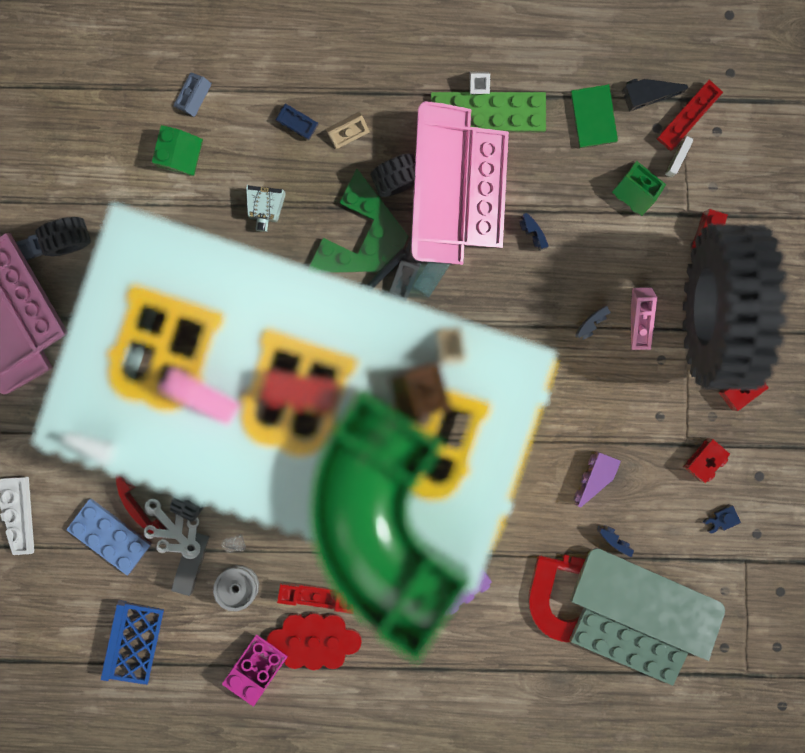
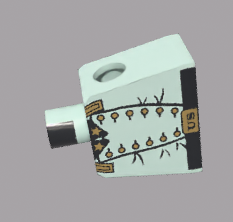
M247 185L248 217L252 220H257L256 231L267 232L268 221H278L285 198V191L283 189Z

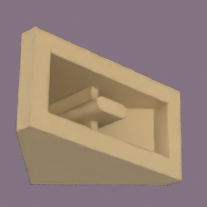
M461 327L437 329L440 366L464 364L466 362V353Z

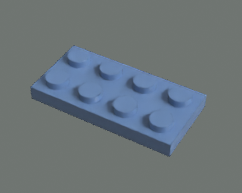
M93 499L87 501L66 529L127 576L152 545Z

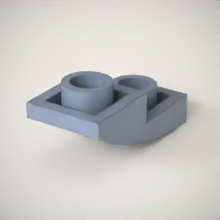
M605 306L588 317L577 330L576 338L582 337L584 340L592 336V331L597 329L594 321L598 324L606 320L607 317L605 315L610 313L608 307Z

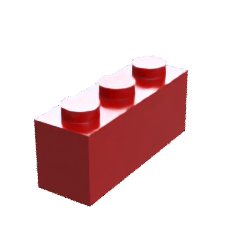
M266 371L262 399L268 400L267 405L281 407L282 403L291 404V409L305 411V407L315 408L314 413L328 415L329 411L335 410L339 382Z

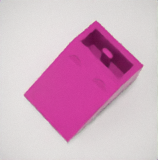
M256 634L226 676L222 685L254 707L288 656Z

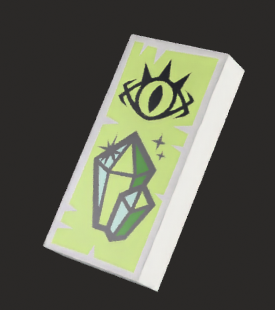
M687 136L681 141L665 173L666 176L671 178L677 174L693 142L692 138Z

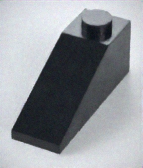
M633 79L626 83L627 85L623 88L622 92L628 110L631 112L683 94L688 89V85L650 79L639 81L638 79Z

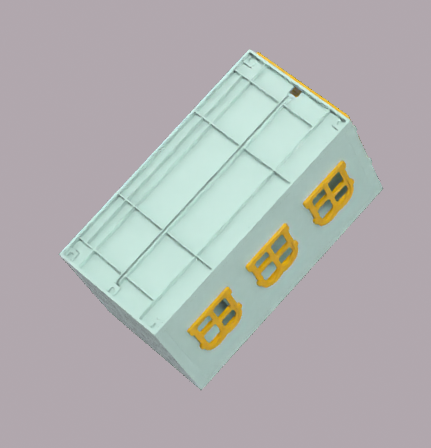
M112 203L32 443L39 445V449L50 453L57 451L62 453L61 456L70 460L78 458L84 460L83 464L87 466L97 467L99 465L105 467V471L108 473L119 475L120 472L128 475L127 479L135 482L144 480L150 482L149 486L153 488L163 489L165 487L171 489V493L180 497L188 495L194 497L193 501L206 504L209 502L215 504V508L228 512L230 509L236 511L237 515L242 518L250 519L254 517L260 519L259 523L272 526L275 524L281 526V530L294 534L296 531L302 533L305 539L313 541L310 501L316 468L333 431L362 388L367 389L375 398L397 413L388 377L440 363L437 329L461 327L466 362L464 364L442 365L440 367L451 406L470 412L472 418L461 449L456 450L443 445L438 453L453 458L456 461V466L450 480L444 484L437 485L429 482L424 474L417 487H414L408 507L415 528L427 541L469 567L472 583L466 590V593H469L470 590L476 592L488 555L499 537L506 515H509L513 503L511 502L542 407L546 405L550 393L548 389L558 363L557 360H554L557 352ZM161 308L168 312V317L162 335L156 337L150 334L158 310ZM179 316L202 322L205 325L196 356L193 360H188L168 352V346ZM147 344L155 346L156 353L149 374L142 382L134 383ZM277 348L301 356L302 361L297 373L299 376H307L312 361H319L338 369L335 382H339L335 410L329 411L328 415L321 414L323 420L320 429L312 439L301 440L293 434L291 421L295 409H291V404H287L283 418L275 427H263L255 419L254 411L262 386L264 385L266 371H268L273 353ZM170 363L187 369L189 375L240 403L230 423L226 424L162 392L158 385V375L162 364ZM305 407V409L314 412L315 408ZM443 411L433 414L427 426L413 424L429 433L436 434ZM75 433L115 443L116 448L112 462L108 464L101 463L62 441L63 435Z

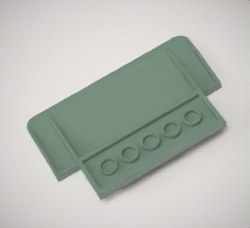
M595 548L588 553L570 598L571 602L584 608L569 640L576 645L673 686L688 653L709 661L725 615V608L721 602L604 550Z

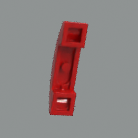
M121 473L117 475V490L130 516L143 529L152 525L156 529L167 530L158 518L152 522L130 494V491L135 486L127 479L126 474ZM151 529L147 530L151 534L154 533Z
M280 583L277 600L279 604L293 606L300 604L353 614L333 588Z

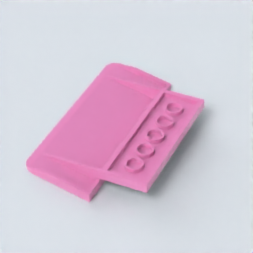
M424 102L418 108L415 159L416 177L414 180L411 254L417 261L463 265L464 245L503 248L509 132L470 127L471 109L434 102Z
M5 233L0 237L1 394L11 393L51 370L53 367L43 350L68 334L11 233Z

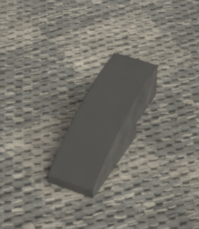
M196 533L195 541L200 545V553L193 559H187L182 555L171 591L187 596L193 593L210 536ZM192 546L187 547L189 551L194 550Z

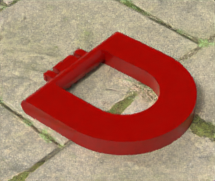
M567 554L563 555V560L538 555L528 595L531 616L537 627L545 635L557 641L571 642L569 639L579 617L572 620H563L555 616L550 609V595L557 569L580 574L586 559L571 556L570 562H568L569 555Z

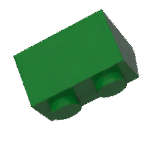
M161 125L152 163L158 168L194 176L203 139L180 129Z
M636 161L612 193L615 194L617 199L630 206L633 212L643 216L656 202L666 184Z

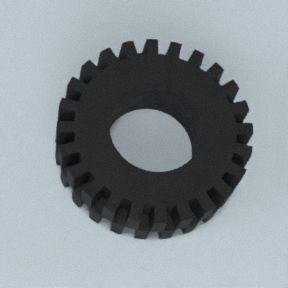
M708 224L707 227L701 229V235L696 237V248H692L690 254L692 264H688L686 271L689 276V282H685L684 285L687 302H683V311H686L683 330H687L684 348L689 349L686 360L687 364L691 365L690 374L692 377H695L696 385H701L700 388L758 390V387L766 385V379L772 377V365L778 364L780 357L776 347H783L785 338L780 332V325H787V315L782 313V304L788 302V292L782 291V285L787 280V271L780 269L784 261L783 251L777 250L780 243L777 236H772L773 230L766 228V225Z

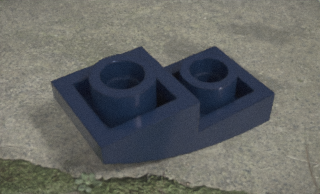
M523 214L521 216L522 220H519L521 230L525 231L526 235L534 233V236H532L533 244L535 247H538L539 251L547 249L549 245L539 225L529 214Z
M606 525L603 528L597 526L599 534L610 545L623 554L632 557L634 550L629 547L630 543L621 539L618 541L619 535L614 533L615 529Z

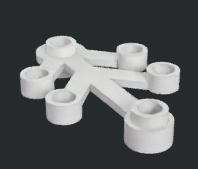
M148 500L144 508L145 513L149 516H156L167 530L156 529L154 526L149 525L144 530V536L148 539L153 537L176 539L180 544H169L166 540H160L157 543V551L160 553H165L166 551L180 552L187 559L196 558L200 553V545L195 541L199 519L196 518L194 520L196 525H191L190 521H187V526L189 527L187 539L182 534L183 517L176 514L174 525L160 509L161 504L158 500ZM155 504L156 508H150L149 505ZM151 529L154 533L150 535L146 531ZM160 544H165V545H166V548H165V549H161V548L159 547V545H160ZM192 546L194 550L189 551L187 547Z

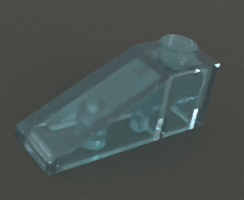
M429 262L414 284L413 289L429 298L451 264Z

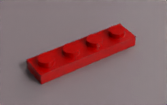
M708 80L658 136L657 140L669 151H672L722 95L723 91L711 80Z

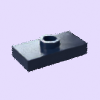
M286 103L275 119L278 123L307 140H310L319 125L318 122Z

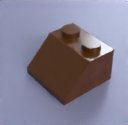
M440 363L388 377L397 413L408 421L421 419L452 408Z

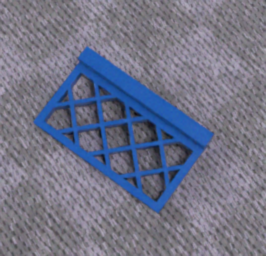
M124 600L118 601L101 680L109 681V679L148 685L164 609L126 603ZM128 609L137 610L140 616L131 621L127 615ZM151 612L159 614L158 620L153 624H150L145 617ZM143 619L148 627L139 632L134 623ZM131 626L136 635L127 640L123 632ZM150 629L154 634V639L147 643L142 634ZM139 637L144 645L135 651L130 642ZM127 645L132 653L123 658L119 651ZM146 648L150 653V657L142 661L137 653ZM135 656L140 664L131 669L126 661ZM123 663L128 672L124 675L115 674L116 667ZM143 667L146 672L145 679L137 678L134 671Z

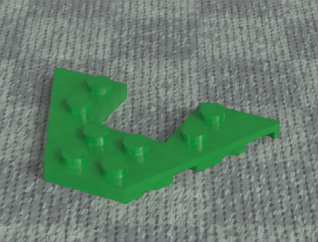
M356 169L341 199L340 205L374 220L358 254L323 238L310 264V270L319 273L378 272L404 248L409 238L408 234L360 171Z

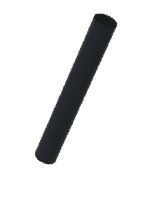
M402 248L364 288L373 290L408 254L407 251Z

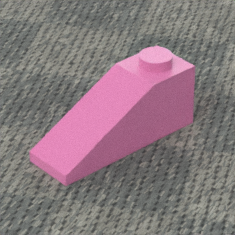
M633 288L632 350L651 349L657 296L652 288Z
M172 369L161 388L163 392L226 424L230 423L240 405L237 401L181 369Z

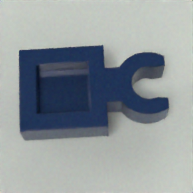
M733 505L714 512L716 518H706L703 521L704 524H713L712 528L707 530L709 533H715L719 527L725 531L741 523Z

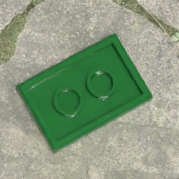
M609 84L571 90L570 94L579 149L617 143L618 137Z

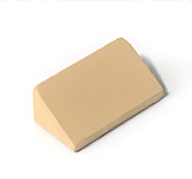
M360 112L326 129L335 149L370 132Z

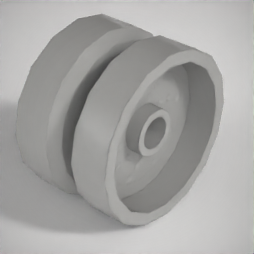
M244 565L231 566L222 572L214 583L213 594L215 600L222 608L228 611L243 610L256 598L259 592V580L252 569ZM233 586H238L239 591H235Z

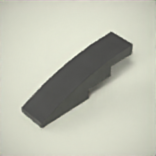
M412 235L406 247L408 254L401 260L388 296L405 302L422 261H417L412 257Z

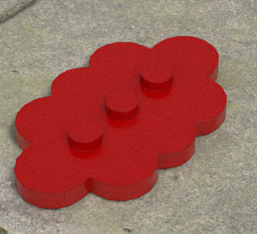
M312 612L306 617L297 613L290 614L284 620L283 628H276L269 633L267 642L288 656L284 663L289 668L298 669L305 666L309 670L315 671L323 665L329 669L341 667L346 655L354 654L360 649L362 638L355 629L346 628L345 620L339 614L333 613L324 617L318 612Z

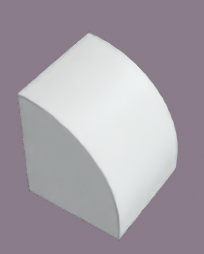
M469 72L470 94H490L489 72Z

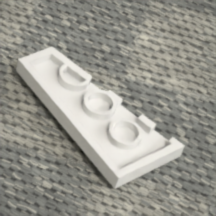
M29 477L0 478V508L2 511L0 515L7 527L5 532L12 554L34 553Z

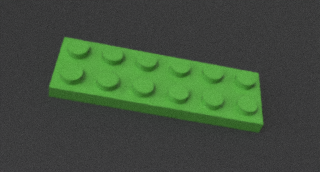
M431 92V102L471 109L470 127L508 132L546 131V92H490V94Z

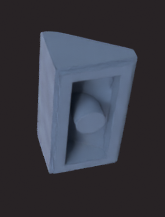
M191 72L174 103V107L195 117L211 87V82Z

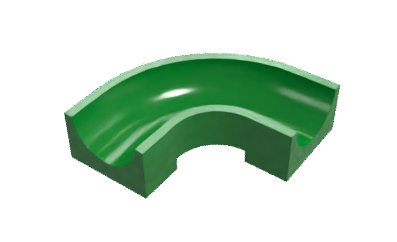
M362 388L333 431L316 468L310 501L313 541L324 573L344 604L362 622L377 632V638L418 664L472 583L469 567L427 541L415 528L409 513L408 505L414 487H417L442 449V438L414 425L380 402L370 391Z

